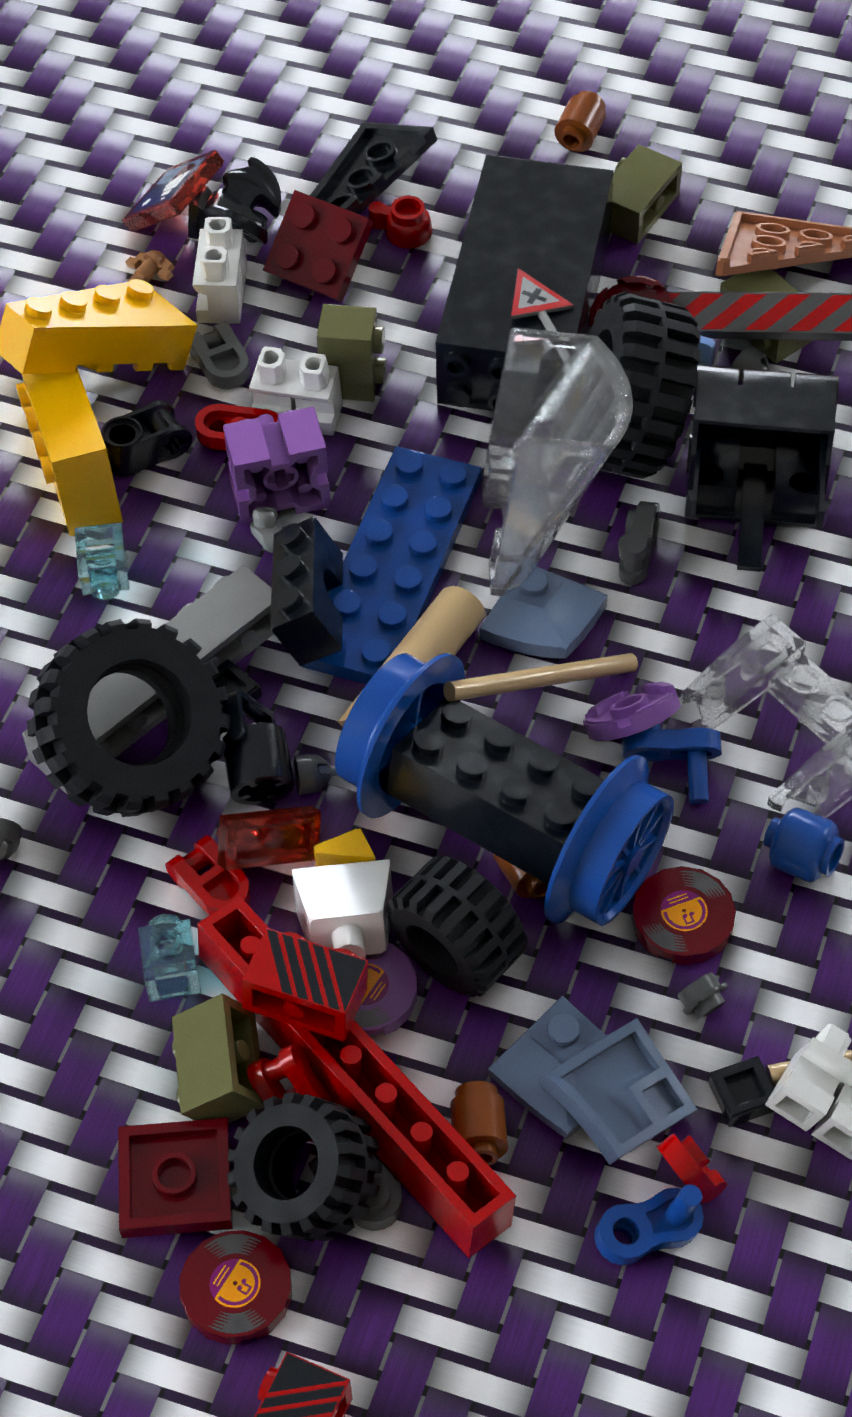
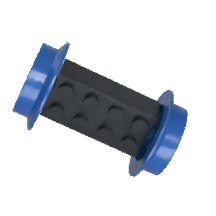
M403 653L386 662L370 679L355 701L344 723L335 754L337 775L357 787V805L361 813L369 818H380L390 813L403 802L546 883L548 887L544 902V914L546 919L554 924L566 921L575 913H579L600 926H604L616 918L633 898L650 871L666 838L673 816V798L648 784V761L640 755L628 757L604 780L464 704L461 700L447 701L443 693L444 684L448 681L465 679L463 663L457 656L444 653L425 663L408 653Z

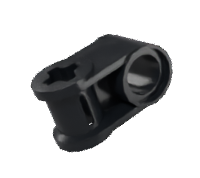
M164 400L151 402L143 408L110 419L104 424L101 432L112 474L122 477L135 475L141 470L183 455L189 449L193 438L189 429L179 425L175 419V411L172 405Z

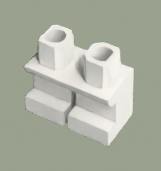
M229 217L205 218L204 229H200L192 284L193 288L198 292L196 305L197 323L220 324L226 321L228 324H240L247 258L243 229H232V220Z
M267 346L262 348L249 386V392H253L252 407L272 410L279 414L289 410H299L314 406L322 434L333 436L343 405L338 366L328 365L324 354L309 352L307 355L302 356L301 361L285 359V353L282 352L281 348Z
M828 1024L815 1038L813 1037L793 1056L765 1106L806 1132L817 1123L811 1135L852 1160V1061L844 1057L852 1039L842 1029L834 1024Z

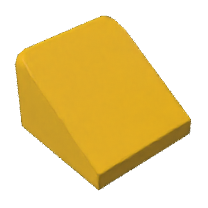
M361 828L354 829L313 847L316 867L376 861L375 855Z

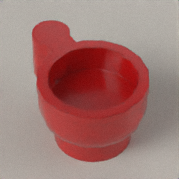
M406 195L395 199L391 206H387L379 201L372 202L369 205V219L374 221L372 228L385 230L387 240L392 245L405 249L418 248L426 244L431 238V218L429 212L425 209L424 202L420 198Z

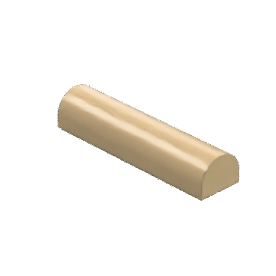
M458 586L443 588L383 665L393 657L403 653H408L425 663L444 653L456 655L485 618V609L476 596L464 588ZM358 696L337 721L342 727Z

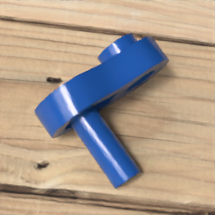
M657 724L647 730L622 738V756L625 759L633 755H640L648 762L662 760L687 761L689 803L700 805L709 802L707 760L714 759L722 754L721 734L719 731L710 728L661 729V725Z
M691 1184L685 1185L682 1189L667 1188L644 1202L620 1204L611 1207L604 1213L596 1225L594 1239L597 1249L611 1263L630 1265L653 1251L684 1247L695 1238L703 1225L704 1215L700 1205L702 1201L700 1189ZM621 1231L625 1233L629 1238V1244L619 1242L613 1232Z

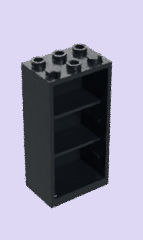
M486 154L435 342L437 404L525 416L536 414L548 419L567 421L569 417V397L572 394V381L576 371L571 372L568 369L538 315L511 319L518 268L574 305L573 309L547 314L578 367L580 351L584 347L585 337L589 330V312L596 299L610 237L614 170Z

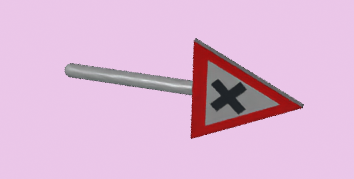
M518 268L511 319L538 315L568 369L571 372L576 371L577 364L547 314L573 309L574 305Z

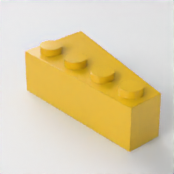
M133 279L125 283L108 286L99 285L91 289L65 291L62 294L40 298L30 297L27 300L6 303L0 325V356L21 374L75 373L77 365L95 370L96 372H112L114 364H133L135 371H152L154 363H168L167 367L170 370H184L198 325L157 293L150 283Z
M77 367L75 373L22 374L24 382L16 384L22 410H24L37 457L40 459L46 484L54 483L69 535L74 536L123 523L107 449Z

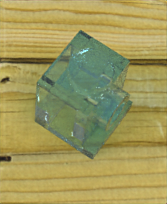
M122 523L75 528L77 569L83 595L92 594L97 599L108 600L116 597L121 590H129L128 555ZM114 544V547L89 550V547Z
M162 914L152 918L149 921V926L139 927L143 976L149 1001L154 1002L201 994L190 919L180 921L176 915Z

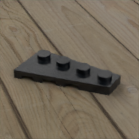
M362 122L310 196L360 214L437 141L434 128Z

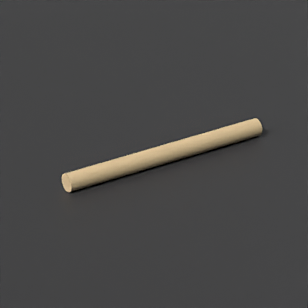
M633 653L448 681L444 684L443 693L446 700L452 702L630 673L637 670L638 660Z

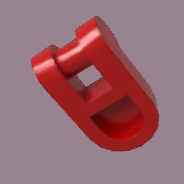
M205 835L195 842L194 850L184 857L176 855L165 863L166 870L173 881L180 888H184L209 915L238 896L248 905L250 903V886L245 873L209 835ZM205 866L211 868L201 876L197 873Z
M293 1043L280 1049L278 1057L272 1060L261 1058L247 1067L249 1082L262 1101L273 1096L283 1099L284 1093L295 1092L334 1102L330 1093L310 1067V1060L305 1049L298 1043ZM287 1077L294 1087L285 1090L279 1080Z
M673 1133L656 1146L685 1185H695L700 1189L702 1193L701 1204L710 1202L726 1188L727 1182L716 1169L710 1171L707 1167L710 1160L690 1135L680 1141Z

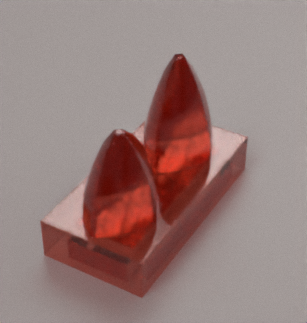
M313 806L220 815L219 827L216 833L218 837L217 864L225 870L314 861L313 847L320 842L321 811Z

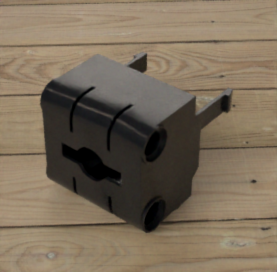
M697 365L696 374H698L696 388H694L693 407H695L693 430L690 432L686 468L688 483L685 517L740 521L737 570L761 572L764 523L822 529L826 524L829 502H825L835 434L839 376L796 373L792 390L791 372L744 369L742 385H738L739 368Z

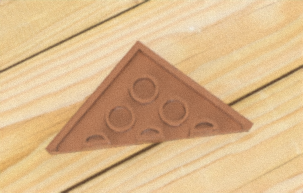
M742 211L734 212L717 260L715 275L728 276L852 258V227Z

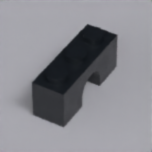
M315 516L299 523L287 525L281 531L275 533L273 538L270 630L300 667L342 649L343 616L332 603L327 591L343 585V553Z

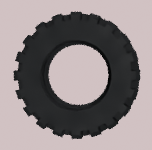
M623 292L611 296V298L603 303V309L598 310L594 317V323L592 327H589L585 337L584 347L580 351L578 367L572 381V394L569 397L567 431L569 435L567 443L571 455L582 466L644 479L662 470L666 465V459L672 456L676 449V442L682 436L685 428L684 422L687 413H690L693 400L691 399L693 390L697 385L698 374L696 373L697 365L700 363L701 352L698 349L700 342V331L697 329L698 323L685 307Z
M135 618L127 624L118 619L106 622L95 629L92 627L53 655L52 661L42 668L36 678L39 681L38 688L30 694L28 707L34 709V717L27 721L28 736H36L38 748L32 751L37 764L45 761L52 772L46 779L55 789L61 786L65 787L70 792L67 797L69 801L79 807L89 804L93 806V813L105 816L120 813L122 817H131L154 812L181 801L194 793L196 786L208 780L214 772L211 766L212 762L221 759L226 748V743L220 740V736L222 733L230 730V715L221 714L220 705L229 701L226 687L216 688L212 676L219 673L212 659L203 663L197 656L202 648L190 638L181 643L176 639L178 630L166 624L155 629L152 628L151 621L147 619ZM124 673L143 680L156 691L164 704L168 718L166 743L161 753L147 763L130 765L113 758L101 748L92 734L87 715L89 696L92 688L108 675Z

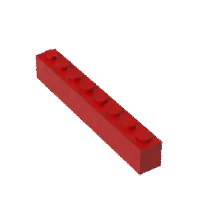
M238 896L198 922L197 928L199 958L231 994L242 1003V978L265 929L269 927ZM255 1013L257 1023L281 1049L293 1043H298L305 1049L310 1060V1067L330 1093L334 1102L356 1111V1117L366 1120L371 1127L366 1135L377 1138L380 1150L376 1151L375 1154L468 1258L511 1227L516 1201L514 1192L355 1020L351 1025L345 1042Z

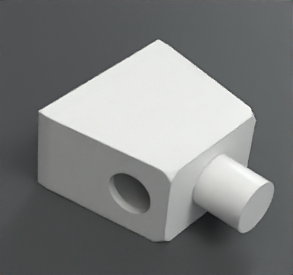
M390 859L292 869L297 916L304 936L308 941L331 949H347L363 959H366V955L381 954L387 950L391 925L387 917L386 905L393 897Z

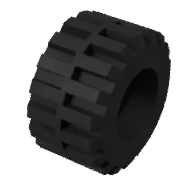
M433 857L386 905L389 923L397 939L411 958L435 980L468 997L484 995L527 949L528 940L523 924L503 894L480 873L450 857Z
M284 1093L283 1099L273 1096L263 1101L265 1110L254 1108L246 1116L249 1121L247 1128L238 1127L234 1138L239 1140L236 1151L229 1149L227 1161L234 1163V1172L227 1173L228 1186L237 1187L238 1192L232 1197L236 1207L247 1210L244 1218L252 1225L261 1226L262 1231L273 1235L314 1242L315 1239L321 1241L336 1239V1232L348 1233L355 1228L352 1218H365L371 1209L365 1203L369 1196L377 1197L380 1188L379 1185L373 1184L374 1175L382 1174V1161L374 1159L373 1153L380 1150L377 1138L366 1135L371 1129L370 1125L365 1119L356 1117V1111L351 1108L308 1094ZM313 1139L318 1152L317 1173L309 1188L298 1196L292 1184V1165L300 1148L306 1142Z

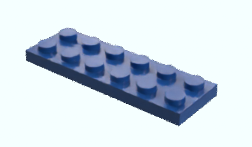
M395 446L343 561V585L331 589L328 594L336 609L343 616L342 649L302 666L303 668L367 685L427 610L482 480V467Z

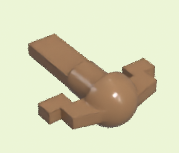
M158 250L140 252L135 258L130 256L125 261L127 267L137 269L127 282L133 279L149 282L156 274H158L159 278L169 281L174 276L172 273L174 269L173 264Z

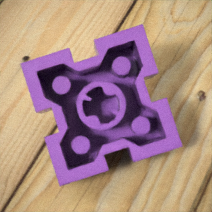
M314 406L279 413L277 422H274L273 416L270 414H263L258 418L245 419L223 425L226 451L229 458L228 466L231 487L242 526L253 522V511L258 507H271L276 511L294 508L295 514L331 507L330 486L326 474L328 472L326 445Z

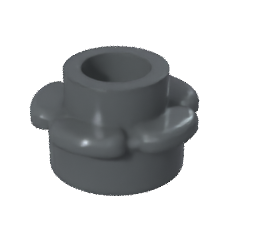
M713 972L697 979L677 995L685 1006L683 1009L684 1014L689 1015L695 1012L698 1018L702 1019L713 1013L726 1003L721 993L727 989L728 985L726 982L720 984Z

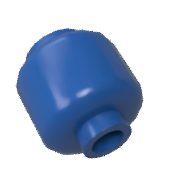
M797 807L789 810L782 819L773 818L764 836V845L770 848L769 859L771 865L777 870L811 883L817 881L823 875L829 877L833 874L839 864L845 844L844 839L839 837L837 824L830 819Z

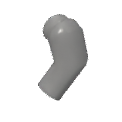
M258 507L253 511V522L250 523L251 533L266 551L273 553L274 534L283 528L276 522L278 513L275 509L271 507Z

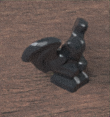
M250 157L248 160L249 167L233 169L222 176L225 188L212 192L208 186L199 184L189 203L188 238H199L200 229H204L205 218L229 217L232 220V229H243L244 238L249 243L260 242L266 245L268 242V218L261 212L254 210V207H263L273 217L279 216L281 212V190L275 174L261 160Z

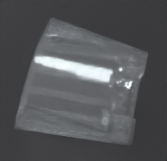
M516 327L510 330L481 479L484 507L501 508L503 517V529H495L488 564L490 593L493 596H503L509 593L531 575L629 426L633 410V398L628 377L616 356L598 336Z

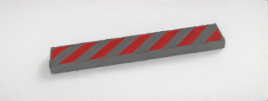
M668 291L675 305L685 307L698 323L697 329L700 331V335L707 338L852 341V293Z

